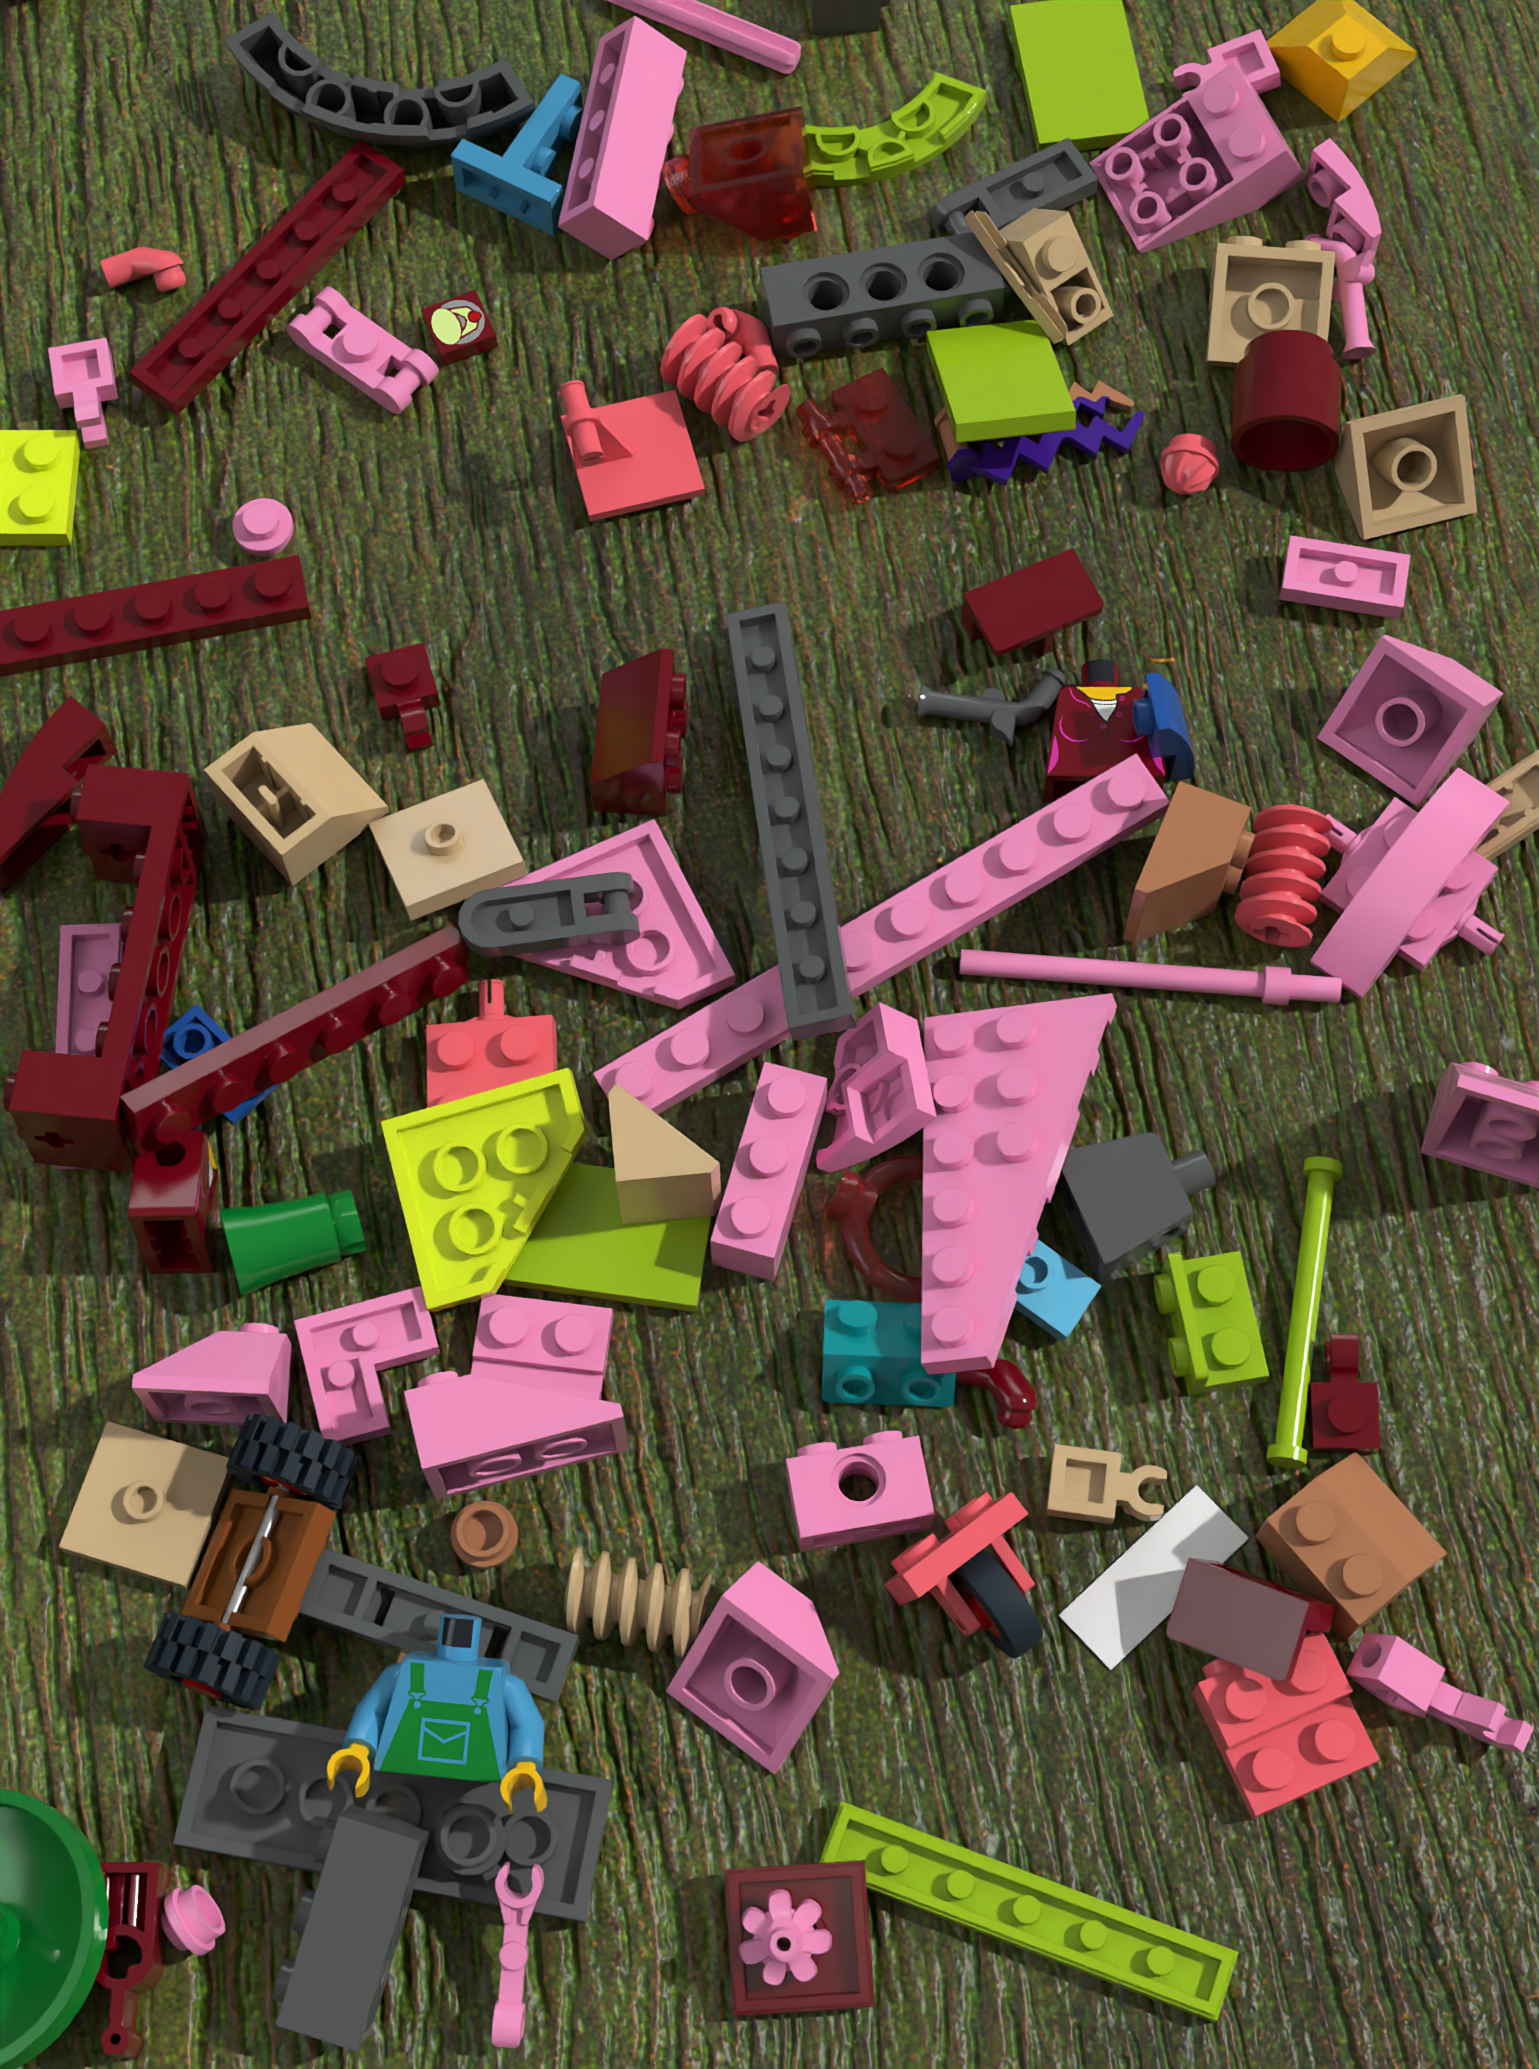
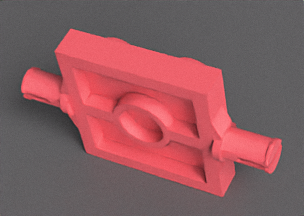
M491 979L490 987L487 980L480 981L478 983L479 1017H474L466 1022L426 1025L427 1108L557 1071L556 1022L552 1014L527 1017L504 1015L505 983L501 980Z

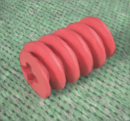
M700 313L696 314L681 325L668 343L661 360L660 372L662 378L673 386L677 385L679 393L689 400L694 399L699 410L706 414L711 413L712 419L717 425L723 428L728 427L729 433L734 439L740 442L750 441L769 429L782 415L791 394L790 386L783 384L771 393L776 382V375L767 369L755 377L759 368V361L751 355L739 361L742 347L734 341L722 347L725 333L717 327L706 332L708 319Z
M1287 804L1265 808L1256 815L1253 825L1256 835L1249 852L1251 857L1247 859L1244 868L1246 880L1242 882L1239 892L1242 902L1237 905L1234 916L1237 925L1246 934L1275 946L1298 948L1310 945L1313 934L1309 928L1303 925L1313 923L1316 919L1317 910L1309 902L1319 899L1322 888L1313 880L1324 876L1326 865L1319 858L1328 855L1331 846L1328 839L1321 834L1328 833L1334 828L1331 820L1322 813L1308 807Z

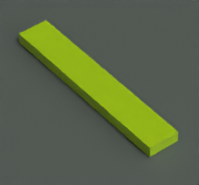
M841 1801L819 1862L865 1859L867 1890L1213 2023L1218 2020L1239 1952Z

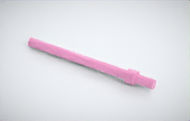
M961 949L959 973L965 975L1261 997L1262 1004L1287 1006L1289 999L1339 1003L1342 988L1341 978L1291 974V968L1265 966L1263 972L968 949Z

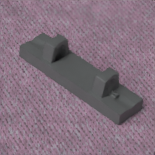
M324 1548L302 1598L299 1611L300 1617L409 1654L411 1651H437L440 1614H462L482 1618L478 1657H486L495 1630H497L498 1641L493 1658L509 1661L510 1674L517 1676L525 1682L532 1698L557 1706L567 1674L580 1643L578 1635Z

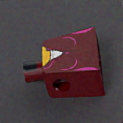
M1096 659L1084 663L1081 667L1082 686H1066L1059 689L1042 791V802L1058 800L1136 753L1162 790L1166 777L1163 757H1151L1147 736L1138 737L1133 722L1132 702L1134 699H1140L1142 687H1119L1118 665L1111 660Z
M202 1124L185 1132L179 1139L165 1143L142 1156L136 1152L128 1219L149 1274L215 1272L219 1174L207 1134L201 1131Z

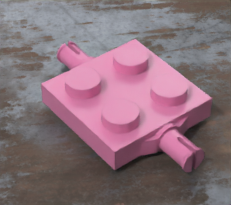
M1394 797L1377 821L1361 831L1359 835L1338 822L1330 814H1327L1326 817L1331 820L1334 828L1328 833L1321 835L1326 837L1331 847L1341 853L1343 857L1340 869L1321 892L1319 900L1342 915L1371 873L1418 812ZM1472 850L1401 943L1397 955L1423 972L1439 949L1455 940L1459 935L1484 952L1487 957H1490L1505 935L1477 918L1474 913L1478 898L1496 876L1499 868Z

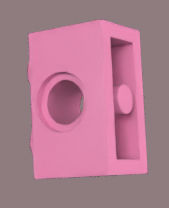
M884 1431L865 1437L862 1446L837 1450L836 1443L833 1442L815 1443L798 1449V1457L786 1459V1477L800 1552L932 1529L935 1514L919 1436L903 1438L901 1431ZM861 1474L869 1477L875 1483L877 1491L871 1498L865 1501H853L843 1495L839 1485L846 1477Z

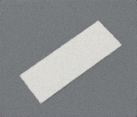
M1196 1485L1058 1616L1112 1670L1172 1612L1189 1557L1224 1563L1249 1537Z

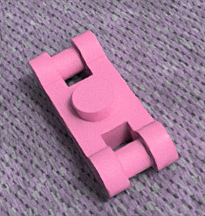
M328 286L313 299L315 307L307 315L298 314L286 326L289 336L299 347L387 410L397 415L401 414L412 402L411 394L419 385L423 387L428 386L439 374L437 365L426 353L416 348L413 350L351 307L338 291ZM331 323L341 330L333 339L322 333ZM393 368L400 371L394 378L386 377Z

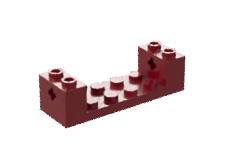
M88 764L83 787H75L70 803L71 823L78 825L81 832L83 854L90 856L98 880L132 883L138 888L134 906H126L122 915L121 940L123 944H126L122 963H114L109 974L108 996L109 1000L113 1002L109 1022L101 1021L98 1026L95 1040L96 1057L22 1050L17 1073L11 1072L7 1076L3 1103L5 1111L10 1112L17 1126L18 1137L24 1140L35 1163L134 1173L137 1150L127 1140L120 1096L158 1077L165 1033L170 1020L208 834L189 773Z

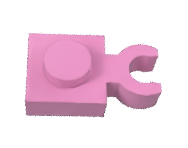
M1261 29L1207 49L1209 63L1206 65L1188 63L1179 66L1173 71L1174 84L1177 91L1188 86H1200L1233 62L1236 63L1258 95L1281 86L1280 71ZM1191 91L1185 92L1184 94H1182V96L1184 97L1185 95H1187V94L1190 93Z

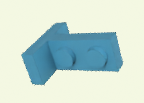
M560 74L503 157L462 139L451 154L456 190L555 236L560 229L558 222L563 204L562 185L549 178L555 169L557 156L568 141L574 142L578 137L584 111L581 83Z

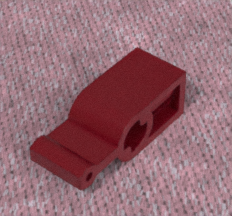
M100 1862L108 1894L109 1917L105 1951L96 1981L111 1990L109 2026L102 2033L101 2044L106 2055L117 2059H137L143 2047V2040L137 2032L139 1995L147 1993L157 1985L163 1976L166 1964L167 1935L161 1923V1916L165 1913L164 1898L170 1893L171 1870L160 1862ZM137 1942L142 1952L141 1963L129 1966L127 1977L118 1979L114 1973V1958L126 1955L128 1944Z

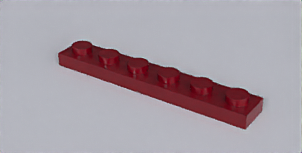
M359 140L129 372L133 384L178 416L406 183L404 169L362 140Z
M295 555L0 611V677L311 619L300 557Z
M451 924L120 1096L127 1140L142 1156L165 1143L179 1139L185 1132L215 1116L232 1111L242 1102L278 1083L290 1080L298 1072L326 1057L343 1052L351 1044L385 1026L399 1022L405 1015L437 998L450 995L458 987L468 983L467 947L462 934Z

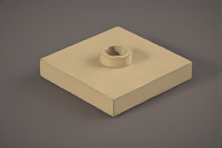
M484 779L368 823L373 839L410 921L468 899L474 893L493 889L528 875L524 860Z
M107 1421L59 1548L65 1553L189 1590L232 1476L228 1468H226L229 1458Z

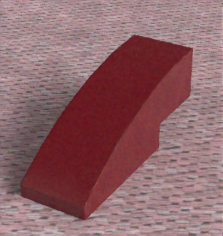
M71 695L43 724L20 756L1 792L0 891L2 893L14 884L73 826L70 819L71 797L75 787H81L84 784L88 764L104 765L117 753L106 725Z

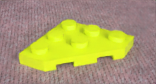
M569 1068L381 1121L427 1310L436 1312L497 1293L588 1136L573 1073Z

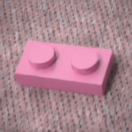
M1290 535L1279 600L1399 619L1404 606L1410 555Z

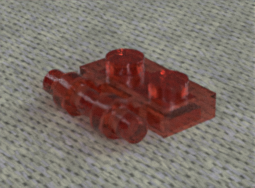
M883 367L832 391L831 405L836 413L832 415L823 413L814 399L804 401L795 411L804 426L802 435L811 449L821 452L829 465L827 472L829 478L837 490H845L854 505H860L871 498L873 490L867 480L877 476L889 494L940 469V454ZM852 436L862 453L859 455L849 454L841 440Z

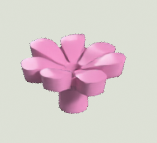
M784 1889L774 1890L769 1893L767 1898L768 1912L765 1913L757 1907H749L743 1913L741 1923L748 1932L753 1934V1938L741 1943L739 1955L745 1964L752 1965L762 1961L764 1963L761 1973L762 1979L769 1985H781L784 1982L787 1971H792L798 1981L808 1982L818 1972L811 1955L829 1952L832 1946V1935L826 1929H814L813 1927L822 1914L821 1907L816 1901L809 1898L805 1899L795 1909L792 1908V1900L788 1891ZM786 1937L791 1943L787 1947H782L779 1945L778 1939Z

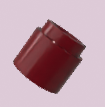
M1277 330L1262 334L1248 343L1244 350V357L1235 367L1233 379L1230 445L1231 450L1239 460L1260 470L1300 472L1319 467L1336 455L1340 440L1342 372L1339 364L1333 359L1332 347L1325 339L1301 330Z

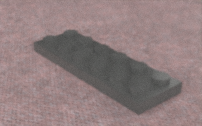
M206 1705L173 1841L175 1846L321 1874L324 1864L315 1862L314 1855L322 1829L328 1819L337 1822L338 1816L348 1807L354 1805L432 1830L413 1892L500 1908L495 1889V1880L503 1864L510 1862V1872L507 1878L508 1885L511 1890L519 1894L527 1893L532 1889V1868L534 1864H538L543 1870L545 1879L544 1887L532 1914L586 1924L614 1785L612 1780L543 1767L539 1775L542 1778L548 1802L546 1808L541 1812H537L534 1803L535 1790L526 1788L517 1792L513 1797L514 1812L510 1814L506 1810L501 1796L500 1783L374 1770V1757V1759L369 1761V1789L364 1796L355 1798V1787L360 1774L354 1770L340 1772L335 1778V1785L332 1790H329L327 1786L328 1761L333 1754L343 1749L342 1744L347 1731ZM468 1803L480 1804L491 1809L501 1820L506 1832L505 1851L497 1865L482 1875L472 1877L461 1876L449 1870L440 1860L435 1847V1834L441 1819L451 1809Z

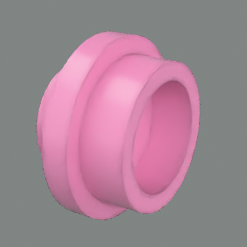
M260 498L244 504L237 511L233 519V533L237 543L245 551L258 557L277 555L284 550L293 534L294 526L289 510L282 503L273 499Z
M193 1885L186 1891L176 1888L165 1896V1913L161 1916V1923L171 1943L181 1951L189 1949L198 1956H203L215 1947V1939L225 1932V1922L219 1907L210 1894L201 1886Z

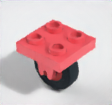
M1012 1491L996 1500H993L988 1492H985L978 1498H974L944 1521L951 1531L947 1536L939 1541L931 1533L926 1538H922L890 1562L898 1573L886 1581L884 1585L899 1606L918 1599L929 1591L965 1636L971 1635L978 1629L1002 1652L1014 1659L1028 1652L1043 1636L1038 1618L1025 1596V1592L1031 1589L1035 1583L1002 1537L1004 1532L1028 1515Z

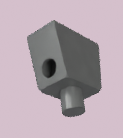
M1148 1132L1068 1149L1055 1188L1098 1282L1101 1283L1186 1232L1194 1214L1187 1196L1215 1186L1216 1179L1211 1163L1203 1150L1200 1149L1170 1161L1159 1136L1156 1133Z

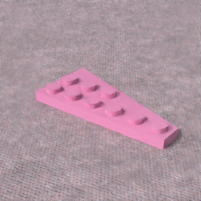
M1112 993L924 1018V1057L936 1112V1118L923 1127L921 1364L928 1375L994 1368L1018 1298L1015 1289L1027 1256L1032 1257L1039 1236L1036 1228L1045 1202L1050 1203L1080 1117L1078 1110L1079 1102L1088 1076H1094L1100 1058L1098 1047L1106 1025L1111 1026L1117 1009Z

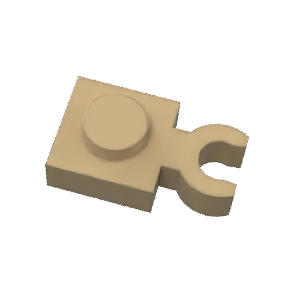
M1055 1444L1052 1454L1045 1515L1112 1525L1115 1519L1116 1506L1126 1507L1128 1512L1139 1520H1159L1163 1515L1164 1505L1150 1504L1143 1501L1139 1496L1138 1488L1147 1483L1164 1485L1167 1479V1471L1158 1466L1146 1465L1137 1468L1131 1474L1120 1472L1122 1453Z

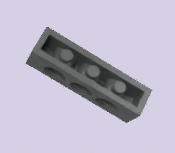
M973 232L760 267L761 304L776 359L790 356L806 358L819 351L843 347L865 348L875 342L903 337L919 339L926 337V331L987 325L992 322L1001 321L1005 287L1001 271ZM942 288L946 289V291H936L933 289ZM876 298H888L890 300L880 301L876 300ZM829 307L832 310H819L818 308Z

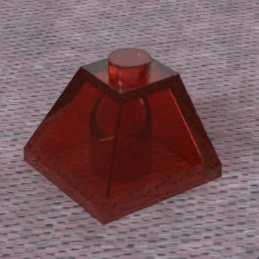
M798 106L690 128L689 197L691 204L760 241L776 238L792 239L803 233L817 231V196L802 107Z

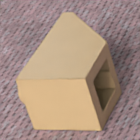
M1033 208L999 231L1008 243L1006 248L1029 277L1039 294L1041 292L1045 294L1067 324V337L1060 341L1063 345L1069 346L1114 316L1069 212Z

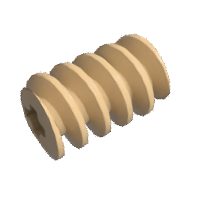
M579 1546L573 1557L565 1593L564 1612L566 1614L567 1629L570 1633L578 1635L582 1632L588 1620L592 1618L594 1636L597 1640L604 1641L608 1638L615 1625L619 1624L621 1642L629 1647L635 1643L642 1630L645 1629L647 1645L652 1652L661 1650L669 1635H672L675 1655L685 1658L703 1627L711 1591L712 1574H708L699 1590L694 1591L691 1589L689 1569L682 1568L672 1585H666L662 1563L655 1562L645 1580L638 1579L635 1557L629 1556L620 1572L615 1574L611 1571L609 1552L602 1551L593 1567L588 1568L585 1567L583 1546Z

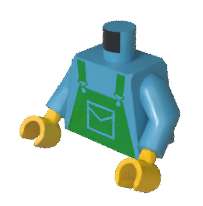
M440 1614L436 1652L411 1651L404 1657L402 1663H395L384 1669L359 1701L344 1738L343 1749L333 1754L328 1761L327 1786L329 1790L333 1789L335 1778L340 1772L354 1770L360 1774L355 1787V1798L364 1796L370 1784L369 1761L375 1757L374 1770L500 1783L501 1796L506 1810L510 1814L514 1812L513 1797L517 1792L526 1788L535 1790L534 1803L537 1812H541L546 1808L548 1802L542 1778L539 1775L543 1770L544 1721L525 1682L517 1676L510 1674L509 1661L478 1657L482 1618L462 1614Z

